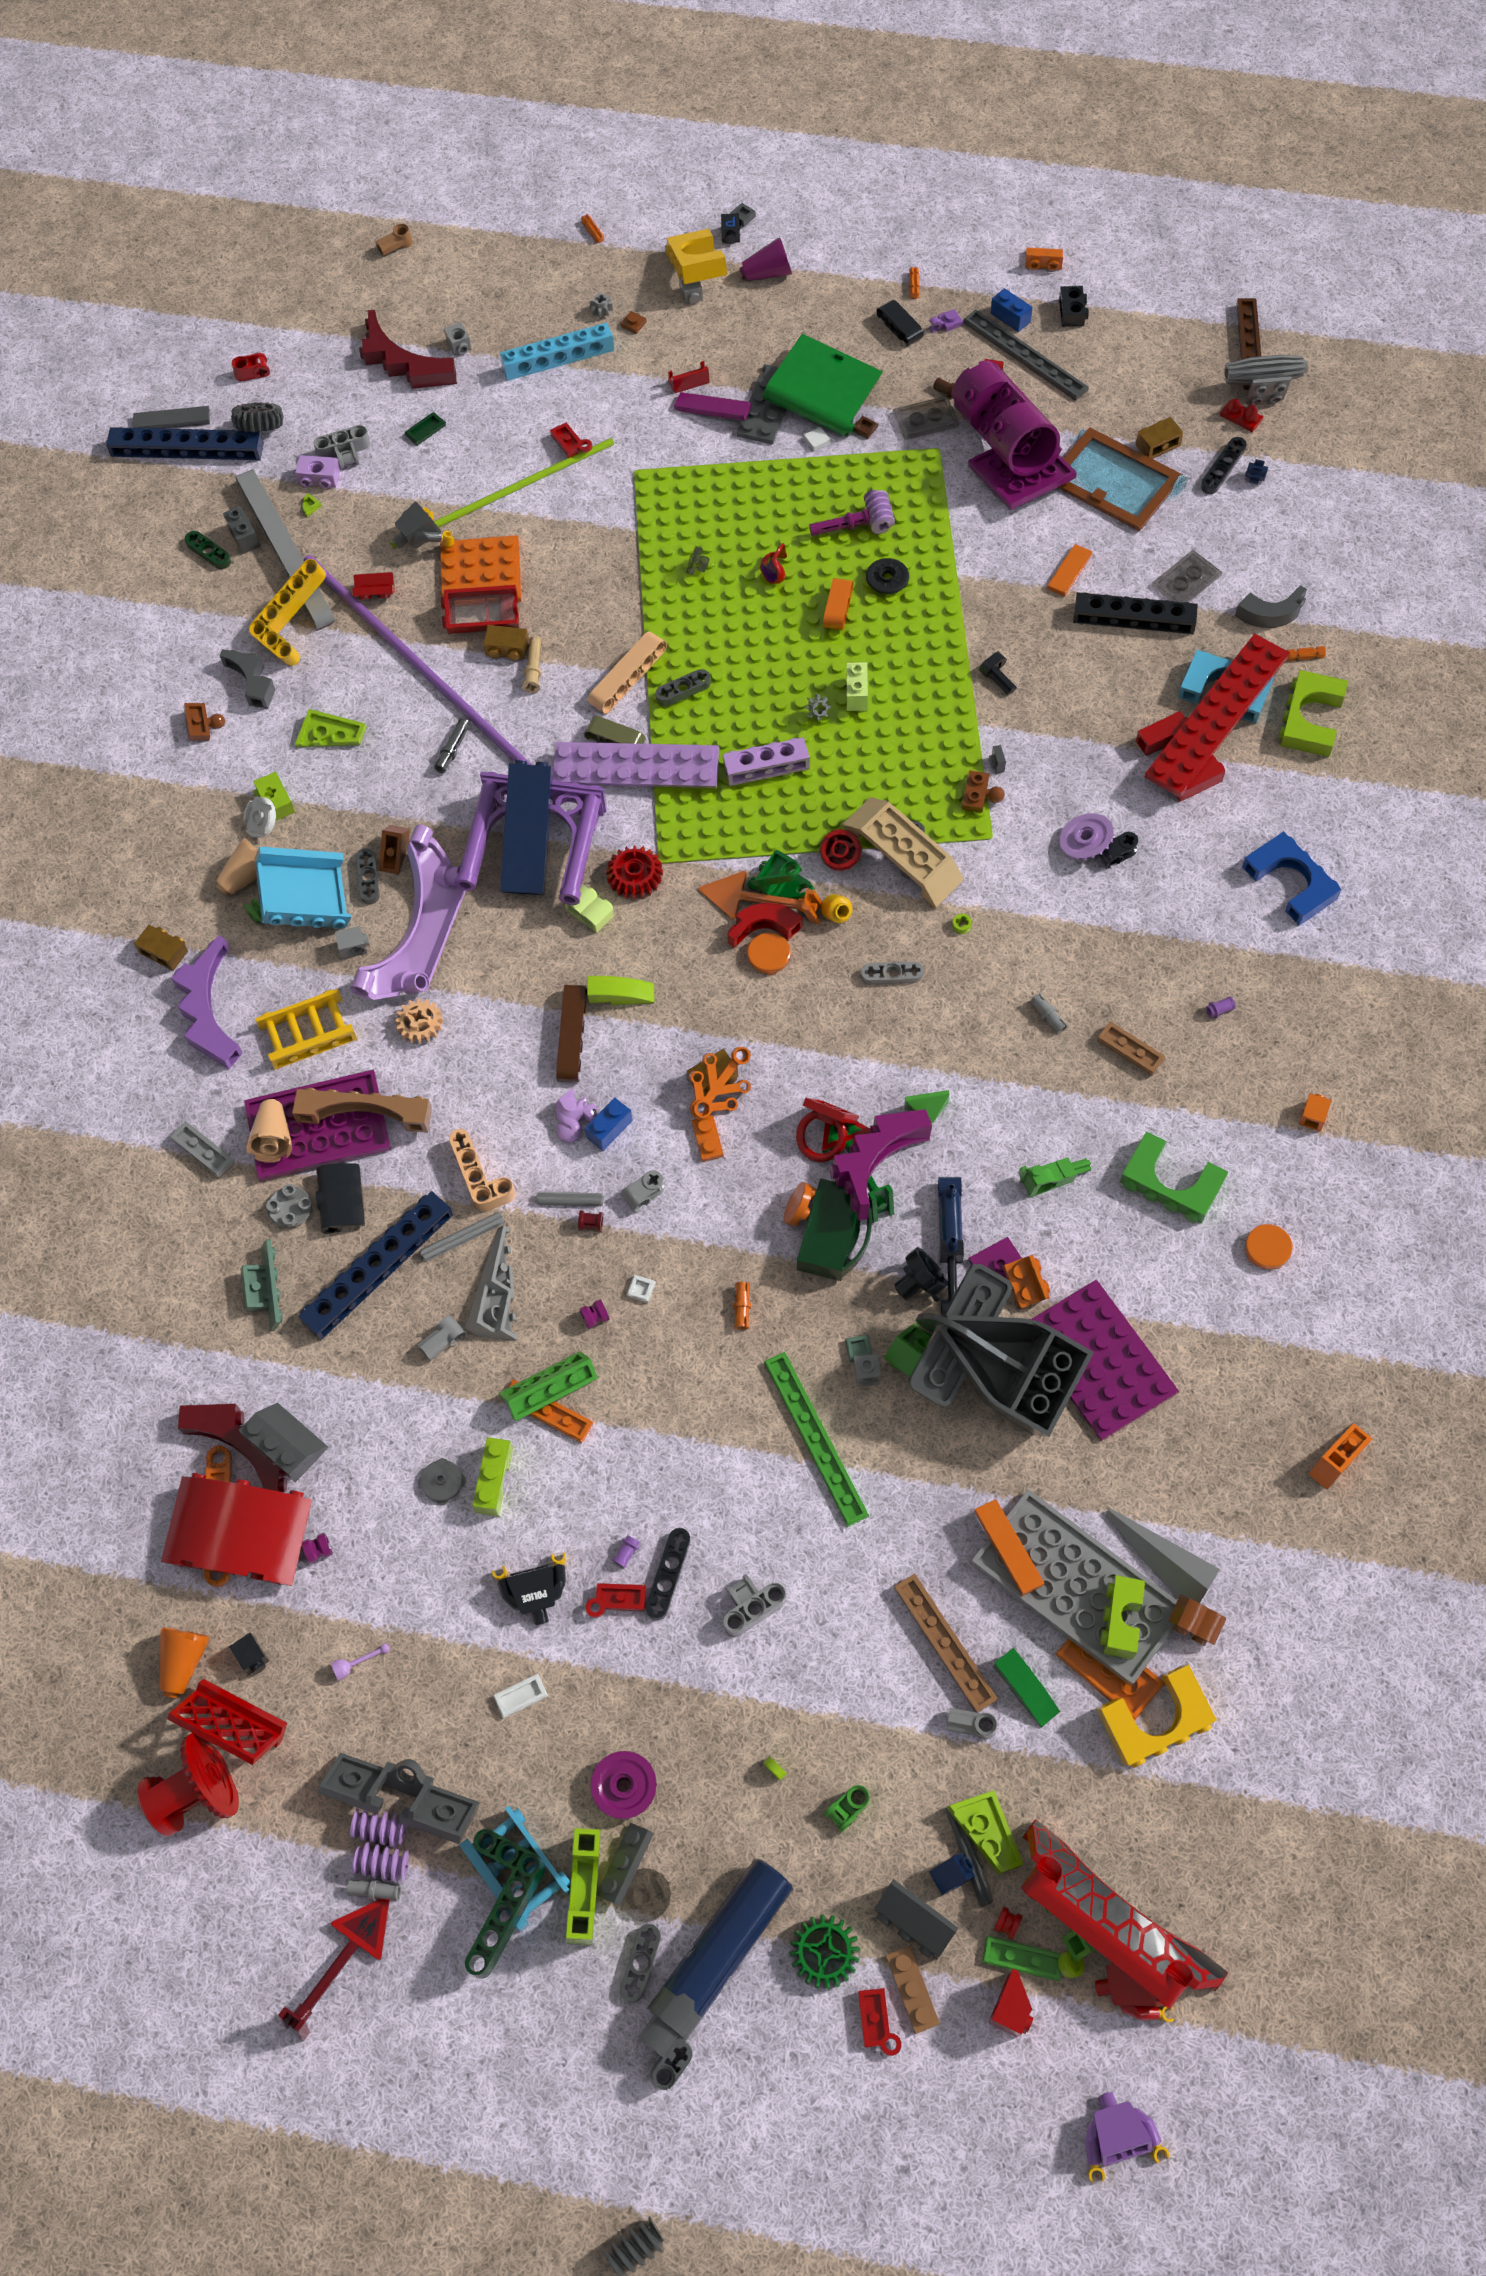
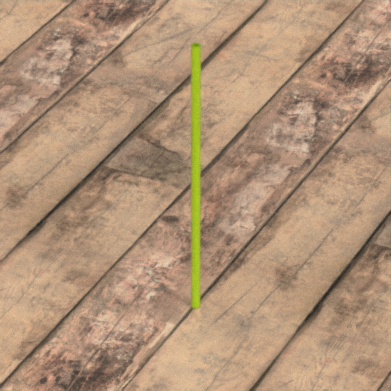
M609 438L592 446L589 452H579L434 522L439 528L614 445V441L612 438ZM390 541L393 549L398 547L393 541Z

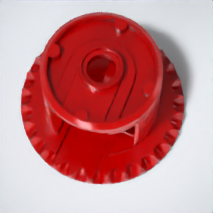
M193 1733L184 1737V1740L181 1742L180 1758L184 1769L165 1780L161 1776L157 1778L153 1776L144 1777L138 1783L137 1797L140 1808L149 1824L164 1836L169 1837L181 1831L184 1826L183 1814L201 1803L208 1808L209 1812H213L214 1816H219V1818L228 1819L235 1815L239 1808L238 1791L224 1758L212 1743Z

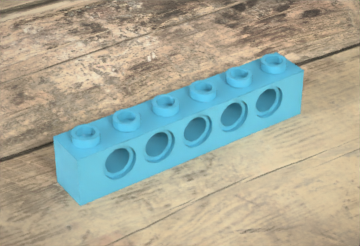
M603 323L500 352L502 368L507 381L612 352L614 351L613 335L608 324Z

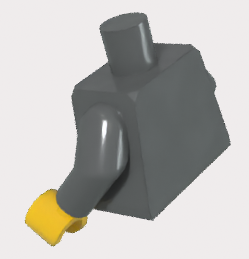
M415 501L407 510L403 511L400 518L395 522V526L399 529L400 533L392 540L399 549L408 541L417 549L425 543L441 542V540H443L445 546H453L454 537H452L450 531H444L441 534L442 531L433 521V512L429 511L426 507L422 508Z

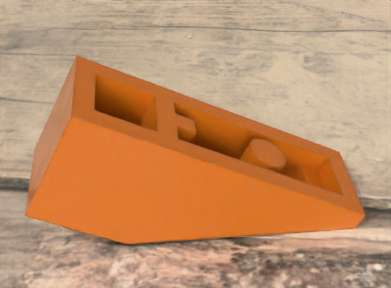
M1353 1423L1308 1474L1328 1490L1373 1438Z

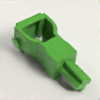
M1068 1157L1043 1166L1036 1165L1028 1169L1026 1166H1023L1018 1172L1020 1183L1024 1184L1029 1197H1034L1051 1189L1069 1184L1074 1181L1076 1175L1091 1171V1162L1085 1158L1071 1163Z

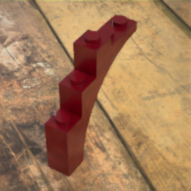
M368 310V318L365 319L366 330H369V332L366 333V339H362V347H359L360 357L365 360L366 365L383 363L384 371H388L389 377L406 375L407 382H411L412 389L457 384L454 358L426 357L399 347L382 331L375 310Z
M237 1404L180 1405L178 1429L182 1434L209 1437L235 1448L254 1466L264 1489L286 1492L287 1481L283 1476L287 1475L251 1445L239 1432V1429L242 1427L240 1425L244 1424V1412L240 1410Z

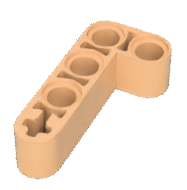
M464 1129L452 1131L449 1137L450 1144L476 1209L486 1212L513 1201L515 1190L512 1181L506 1177H501L488 1182L468 1132ZM460 1140L464 1143L465 1148L463 1149L459 1145L458 1141ZM467 1159H473L470 1163H463ZM474 1178H481L478 1182H471ZM502 1189H509L506 1193H499ZM481 1197H488V1199L483 1202L478 1201Z

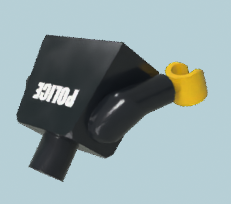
M564 1552L562 1560L559 1561L555 1560L553 1553L551 1555L552 1563L511 1574H508L506 1568L502 1566L503 1574L500 1576L496 1575L495 1570L492 1571L502 1599L513 1610H520L521 1614L532 1612L535 1625L549 1622L546 1608L555 1606V1601L562 1596L566 1584L564 1566L566 1564V1554Z

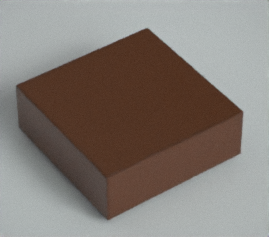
M862 415L855 424L853 432L869 439L878 428V423Z

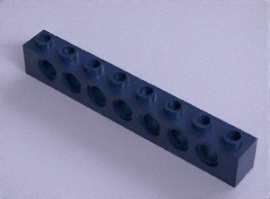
M110 427L106 443L111 457L260 461L264 445L261 432Z
M433 1191L428 1195L422 1196L412 1210L406 1211L395 1226H390L379 1241L373 1242L362 1257H357L345 1273H340L329 1288L323 1289L313 1303L306 1305L301 1310L298 1317L302 1324L321 1341L453 1216L451 1207ZM430 1215L428 1219L420 1220L422 1216ZM413 1230V1233L411 1235H404L406 1231ZM390 1246H397L394 1251H387ZM380 1261L378 1266L370 1267L373 1262ZM364 1277L361 1282L354 1283L356 1278ZM340 1293H347L344 1298L337 1299ZM323 1309H330L327 1314L320 1315Z

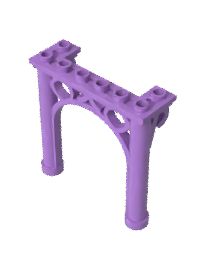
M480 772L482 787L460 872L456 875L454 882L455 886L461 890L473 891L476 887L490 830L500 818L505 816L506 802L503 799L506 798L508 775L497 774L496 772ZM552 780L551 798L556 799V805H553L551 800L550 813L564 820L573 834L559 900L567 905H577L581 898L580 889L593 833L597 828L599 816H604V813L607 812L604 788L597 785L588 786L575 782L565 783ZM564 802L577 804L575 809L566 812L560 806ZM580 815L578 827H576L572 818Z

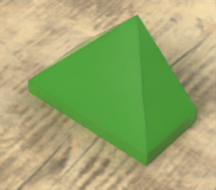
M949 1090L907 1096L904 1102L905 1110L916 1111L926 1109L930 1121L933 1123L949 1103Z

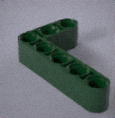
M482 1829L476 1833L473 1840L475 1849L485 1857L511 1870L512 1873L465 1960L467 1972L479 1979H484L492 1973L545 1872L544 1862L536 1854L489 1829ZM488 1837H492V1845L488 1849H483V1841ZM509 1849H514V1857L509 1861H505V1852ZM531 1861H536V1869L532 1873H527V1864ZM518 1885H523V1894L519 1897H514V1888ZM510 1909V1918L505 1922H501L500 1915L502 1911ZM497 1933V1943L489 1947L487 1945L488 1937L491 1934ZM484 1958V1967L476 1972L474 1970V1963L477 1959Z

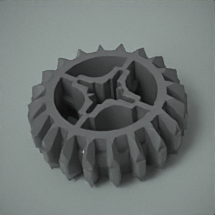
M254 402L237 405L232 408L231 420L233 426L240 431L267 432L278 429L283 425L284 416L282 408L277 404Z

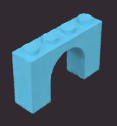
M1196 650L1181 685L1178 698L1198 704L1205 686L1210 681L1219 679L1232 661L1208 652ZM1274 677L1241 719L1257 723Z

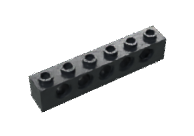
M1077 592L1073 623L1194 635L1198 604Z

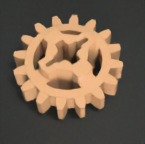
M417 998L416 1003L409 1000V1006H401L403 1012L397 1011L398 1018L395 1019L398 1033L402 1035L404 1040L409 1037L410 1043L418 1040V1043L422 1044L423 1039L430 1042V1036L437 1037L436 1030L442 1031L441 1024L444 1021L441 1016L440 1008L437 1009L435 1002L430 1005L429 999H426L424 1003L421 1002L420 998ZM406 1023L410 1025V1030L406 1027Z

